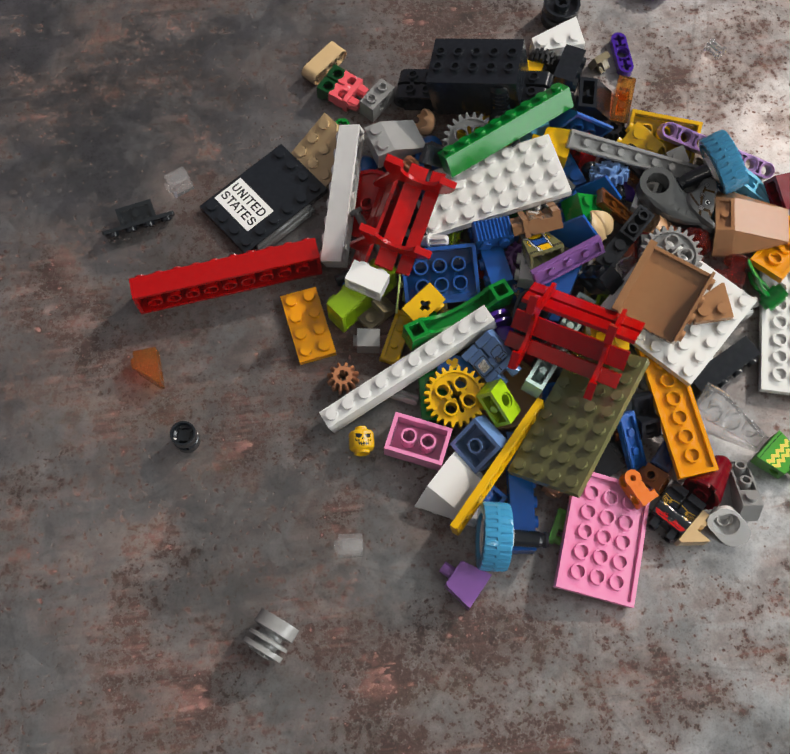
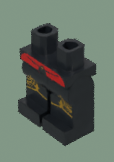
M676 480L667 487L650 511L646 525L653 531L659 525L663 527L665 532L661 537L667 543H671L683 535L693 520L707 505L693 493L687 496L690 491Z

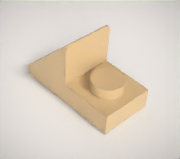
M702 510L684 534L678 537L673 544L676 546H690L709 543L710 540L700 532L707 525L705 520L709 514Z

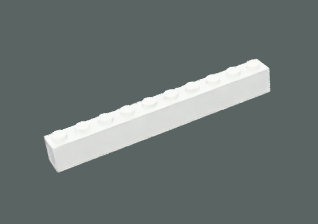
M485 305L481 306L320 411L319 413L327 427L333 433H336L477 341L487 330L497 328L495 319Z

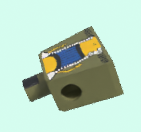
M549 232L537 235L531 234L530 238H525L524 236L521 240L522 253L530 270L564 253V244Z

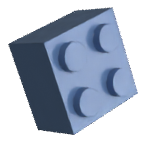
M485 415L475 417L450 445L476 474L485 470L496 459L508 440Z

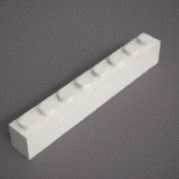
M360 124L339 125V130L336 133L337 144L333 153L334 165L331 167L332 180L329 183L330 195L326 203L327 216L324 218L325 231L322 234L323 245L319 253L320 261L326 267L347 268L349 244L351 242L354 217H351L350 212L356 206L364 145V130Z

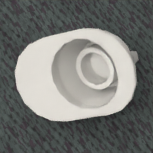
M715 506V509L707 519V525L710 530L725 545H744L751 536L749 525L731 506Z

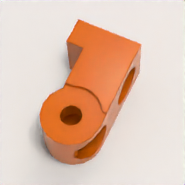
M631 469L619 477V485L636 510H638L659 495L655 489L649 491L641 481L640 473Z

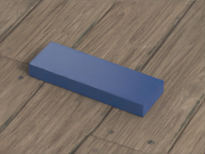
M628 410L624 412L617 425L627 469L638 471L643 465H647L635 412L634 410Z

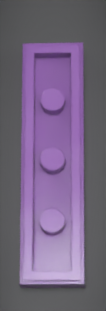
M597 234L530 270L533 281L545 285L605 253L602 239Z

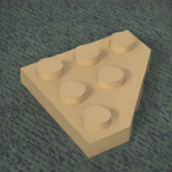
M324 113L291 154L326 188H329V183L332 180L331 167L334 165L333 153L337 144L336 133L339 130V125L329 115Z

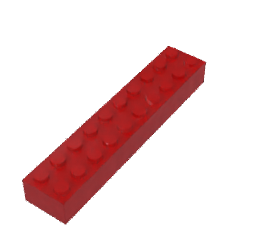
M304 238L301 241L286 242L275 247L268 246L257 251L250 250L239 255L231 254L225 258H213L207 262H195L189 266H177L171 270L155 271L148 275H137L129 279L132 300L140 313L146 314L322 274L316 239Z

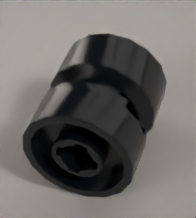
M179 421L171 427L170 438L181 452L191 453L199 447L201 442L200 436L190 422Z

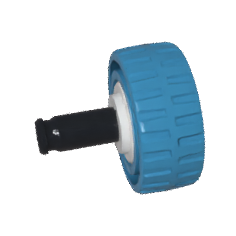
M719 130L699 141V149L704 164L683 174L680 178H676L677 183L684 190L710 177L716 181L718 189L723 194L736 191L749 182L748 172L742 156L734 141L725 130Z
M486 501L480 504L475 532V558L479 570L490 572L507 571L511 562L513 546L548 547L549 534L547 532L514 530L513 512L510 504Z

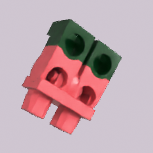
M334 64L326 74V77L317 86V98L321 100L326 99L337 107L342 108L345 112L348 109L357 112L360 108V100L357 97L363 98L369 89L363 85L361 78H357Z

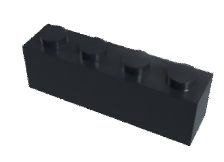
M747 336L710 360L693 381L691 388L697 400L703 396L705 399L715 392L714 388L717 386L722 388L729 382L728 378L731 376L736 378L744 372L743 368L745 366L750 368L758 362L756 358L761 352Z

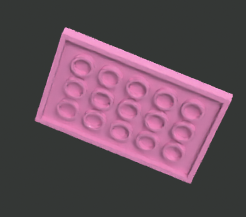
M593 472L581 497L569 496L553 587L627 608H634L650 502L636 510L620 487L619 479Z

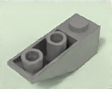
M730 460L732 468L729 475L732 506L745 521H758L764 504L747 460Z

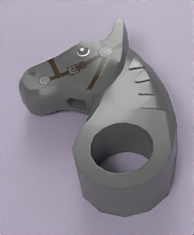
M651 167L643 172L636 186V196L650 211L674 222L695 225L707 234H710L713 231L711 228L714 229L716 226L711 219L717 193V183L714 179H703L697 189L686 194L669 170L662 167ZM658 182L664 187L665 192H652L647 187V183Z

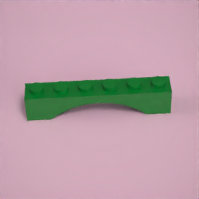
M505 278L487 286L465 303L435 316L421 317L404 325L402 337L410 350L413 351L483 305H485L489 312L510 305L514 292Z

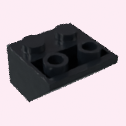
M580 77L576 92L575 111L599 121H603L605 117L610 119L611 90L597 78Z

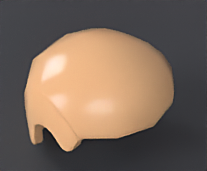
M424 108L417 115L419 122L415 123L421 136L431 134L435 127L433 112L430 109Z

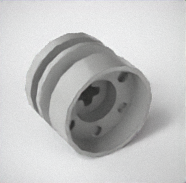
M261 608L254 619L261 626L260 630L249 628L248 631L256 635L254 640L247 636H244L242 640L247 643L251 650L267 660L281 663L283 658L275 654L277 649L287 653V649L281 645L282 641L293 643L299 630Z

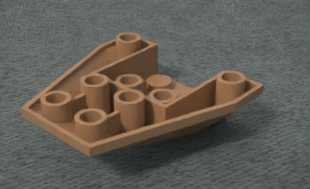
M717 191L714 207V223L716 226L714 227V235L711 240V257L731 258L789 243L788 209L735 192L723 194L721 191Z

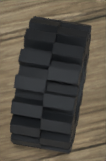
M544 48L532 50L528 58L530 61L544 64L543 71L550 72L552 75L559 63L558 56L554 55L555 52L552 51L550 53L549 49L545 51Z

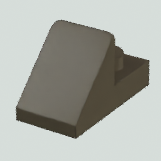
M386 296L382 297L380 301L373 299L371 301L372 306L358 317V321L365 328L376 329L395 313V305Z

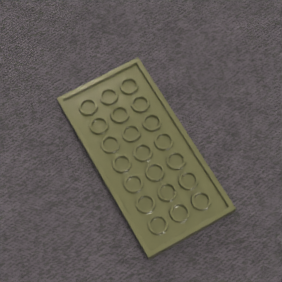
M572 352V354L575 356L581 357L583 359L598 364V361L593 360L576 352ZM630 354L624 371L603 364L604 367L619 372L622 376L616 389L596 382L598 384L591 401L583 398L590 379L563 368L544 403V409L540 410L535 423L532 424L507 470L508 473L580 498L650 364L649 359Z

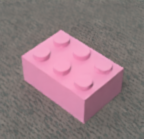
M395 412L384 446V455L439 471L443 465L453 428Z

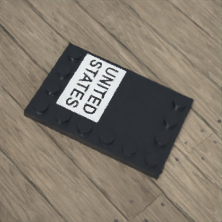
M280 144L200 205V209L242 253H246L250 250H256V246L308 204H314L328 193V189Z

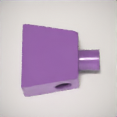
M460 561L456 568L445 562L439 571L449 578L444 587L467 610L470 609L492 576L490 573L481 571L464 561Z

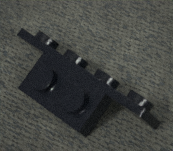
M151 199L115 209L120 226L103 231L102 233L103 236L113 238L119 236V232L124 230L129 233L137 230V226L144 225V227L155 225L154 221L160 219L162 222L171 220L175 213L172 210L156 215Z

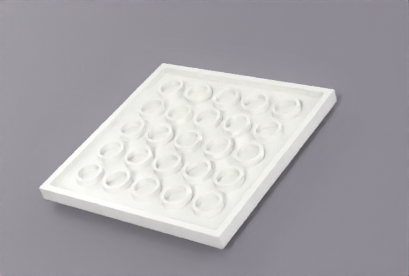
M667 241L668 245L674 246L671 241ZM679 246L672 254L675 255L683 247ZM681 254L684 260H688L687 256ZM699 261L703 263L700 269L710 274L713 271L716 273L713 277L716 281L710 290L721 283H725L734 315L733 319L693 325V322L690 325L687 324L684 328L686 334L682 341H677L674 345L643 329L635 344H632L688 387L757 301L703 261ZM634 267L624 277V283L613 295L610 294L601 307L609 310L612 308Z

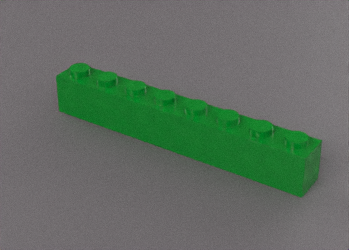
M555 83L544 92L537 93L530 100L523 101L518 107L506 111L499 118H494L485 126L475 129L473 133L461 137L454 144L445 146L443 150L438 152L444 172L454 177L574 107L570 87L561 83Z

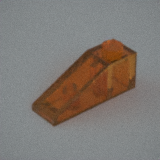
M619 75L614 89L610 120L623 123L628 122L636 78Z

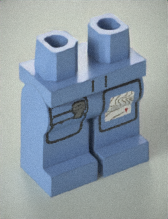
M494 329L487 330L475 342L476 344H473L461 356L466 362L469 361L486 382L502 378L506 385L509 382L503 375L506 370L512 377L522 370L520 365L515 370L507 367L512 351L508 346L504 345L505 342Z

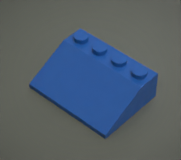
M475 243L425 248L432 251L430 259L416 258L409 277L401 275L405 304L429 282L446 299L443 304L468 301L480 293ZM427 301L420 302L422 306H426L429 304Z

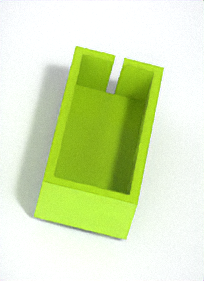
M376 258L372 259L369 262V265L371 267H374L376 269L381 268L379 266L374 265ZM393 267L392 271L384 269L390 274V281L382 297L386 296L397 286L395 267ZM344 284L341 291L336 295L333 294L327 300L328 318L345 333L358 321V317L372 306L371 301L373 298L349 289Z

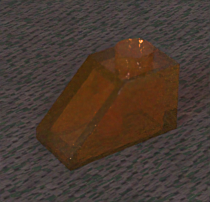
M151 347L133 351V358L131 359L133 370H136L141 377L160 389H164L160 353L157 348Z

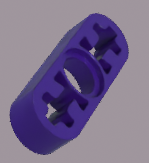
M617 32L611 37L610 48L617 74L620 77L627 78L632 74L634 65L626 36ZM617 53H624L626 57H619Z

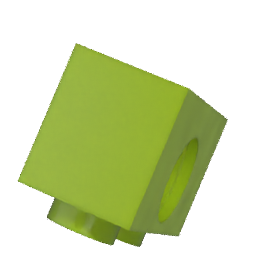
M502 378L487 382L476 395L496 428L511 424L521 412V408Z

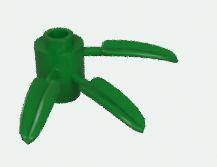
M748 258L747 264L751 272L747 273L748 279L752 287L760 294L761 300L759 303L765 310L769 308L772 311L784 302L789 294L780 284L769 288L759 277Z

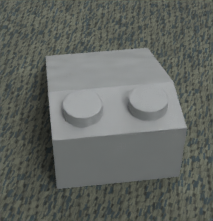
M413 120L380 121L364 127V140L378 168L384 166L387 153L404 159L406 156L422 152L425 146V141Z

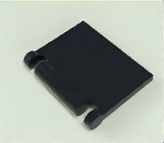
M611 437L594 470L595 473L611 477L627 466L626 461L624 463L620 461L624 457V453L613 437Z

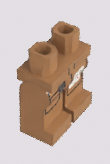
M553 201L547 202L544 209L536 211L527 210L525 212L518 211V217L510 219L514 236L523 234L525 238H530L531 234L537 235L563 228L560 209Z

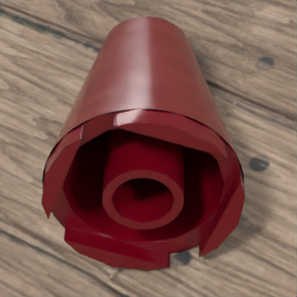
M723 455L714 456L718 471L689 477L682 484V486L690 491L687 496L693 493L707 504L704 509L711 510L715 506L718 507L722 501L732 468L730 460Z

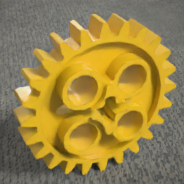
M450 365L449 371H446L443 367L441 370L442 374L437 371L435 372L436 379L433 377L429 378L431 384H426L425 386L429 391L424 392V396L429 398L424 400V404H430L426 407V411H433L430 417L437 416L436 423L442 420L444 421L443 426L451 423V428H454L455 424H458V427L461 429L463 423L467 426L470 420L472 421L476 416H482L480 410L485 409L476 395L484 387L485 383H478L481 377L474 378L475 371L469 374L467 373L468 367L460 371V365L457 366L456 370H453V367ZM462 381L465 383V387L458 388L455 382ZM447 382H450V383H451L452 389H451L450 386L447 384ZM443 388L448 394L441 396L437 390ZM453 391L455 396H459L458 403L456 398H452ZM470 398L474 404L467 406L463 400ZM459 405H460L461 408L464 410L463 413L460 411ZM453 406L456 412L448 413L445 408Z

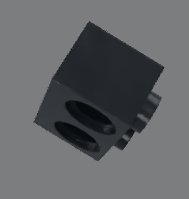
M587 265L578 277L590 294L613 295L624 283V280L612 265Z

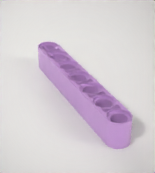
M674 122L663 123L657 128L659 138L677 146L684 145L685 149L701 155L700 149L697 147V141L707 136ZM666 126L670 128L669 135H666L664 132ZM682 133L687 137L685 142L681 140ZM739 150L744 164L746 160L750 162V167L747 169L759 179H767L774 175L775 167L772 163ZM763 166L766 169V173L764 175L761 173V169Z

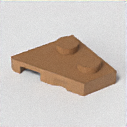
M725 283L719 284L703 295L706 297L700 308L696 307L693 312L696 314L693 325L732 320L734 315Z

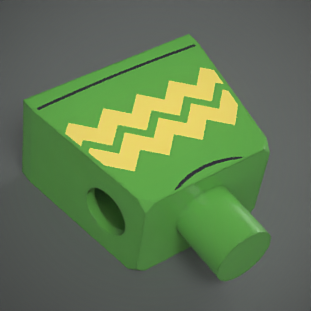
M779 430L764 444L750 462L778 479L786 473L790 475V441Z

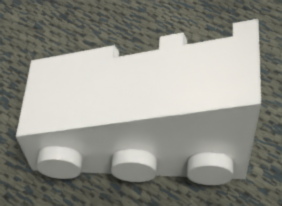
M576 16L533 37L530 43L529 54L536 48H539V50L544 48L545 51L549 49L550 53L552 51L555 52L554 55H557L560 60L566 44L584 49L585 41Z

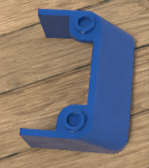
M607 174L572 191V195L576 193L597 195V190L603 187L618 201L622 199V196ZM568 196L557 204L561 212L563 228L549 231V233L560 240L565 247L571 249L598 233L584 214L568 221L565 220L561 202L571 197Z

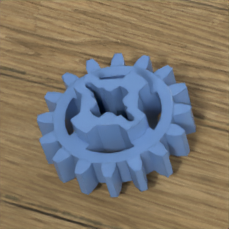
M601 161V164L595 163V166H591V169H589L590 182L607 174L615 187H617V184L623 185L629 178L628 166L611 161Z

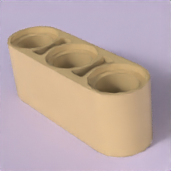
M333 41L328 43L303 67L302 76L314 85H318L326 77V74L334 64L339 66L344 61L347 55L346 50Z

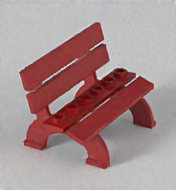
M387 153L384 160L386 172L373 181V184L379 187L366 224L361 222L358 229L362 236L351 241L349 244L351 248L356 250L351 265L354 259L359 262L365 261L368 263L374 244H377L380 248L374 265L392 271L399 253L401 258L395 273L409 277L416 258L429 260L432 255V251L422 248L420 245L438 195L452 193L456 188L457 182L445 178L446 174L432 171L429 182L425 181L429 169L411 163L407 173L403 170L404 160ZM398 180H401L404 184L383 238L378 233ZM422 190H425L414 223L409 233L407 242L405 246H402L403 239L408 229L420 193Z
M534 282L521 300V302L527 304L526 311L517 308L511 324L512 328L526 333V336L510 330L504 345L518 350L512 351L507 367L515 370L526 353L589 378L590 381L583 398L589 401L592 400L598 384L596 382L616 389L622 374L604 367L603 364L624 371L631 352L612 345L614 337L635 344L645 323L626 316L627 309H623L620 314L556 290L557 283L552 282L548 287ZM545 310L605 333L604 341L539 317L540 311ZM532 336L596 360L598 364L532 339Z

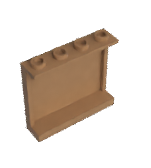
M650 239L610 310L621 314L623 309H627L626 316L644 322V330L674 345L677 341L681 342L685 336L686 331H684V328L687 324L690 325L696 316L693 312L696 307L700 308L706 297L703 295L706 289L710 291L716 280L713 277L716 273L713 271L710 274L656 246L658 242Z

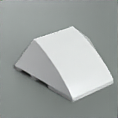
M455 451L427 485L414 507L454 520L482 479L483 474L481 472L475 474ZM479 508L468 522V526H476Z

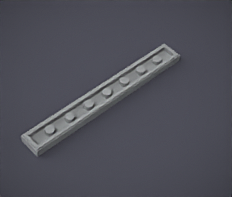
M570 129L565 147L645 171L651 167H662L669 170L675 179L699 167L696 164L575 129Z

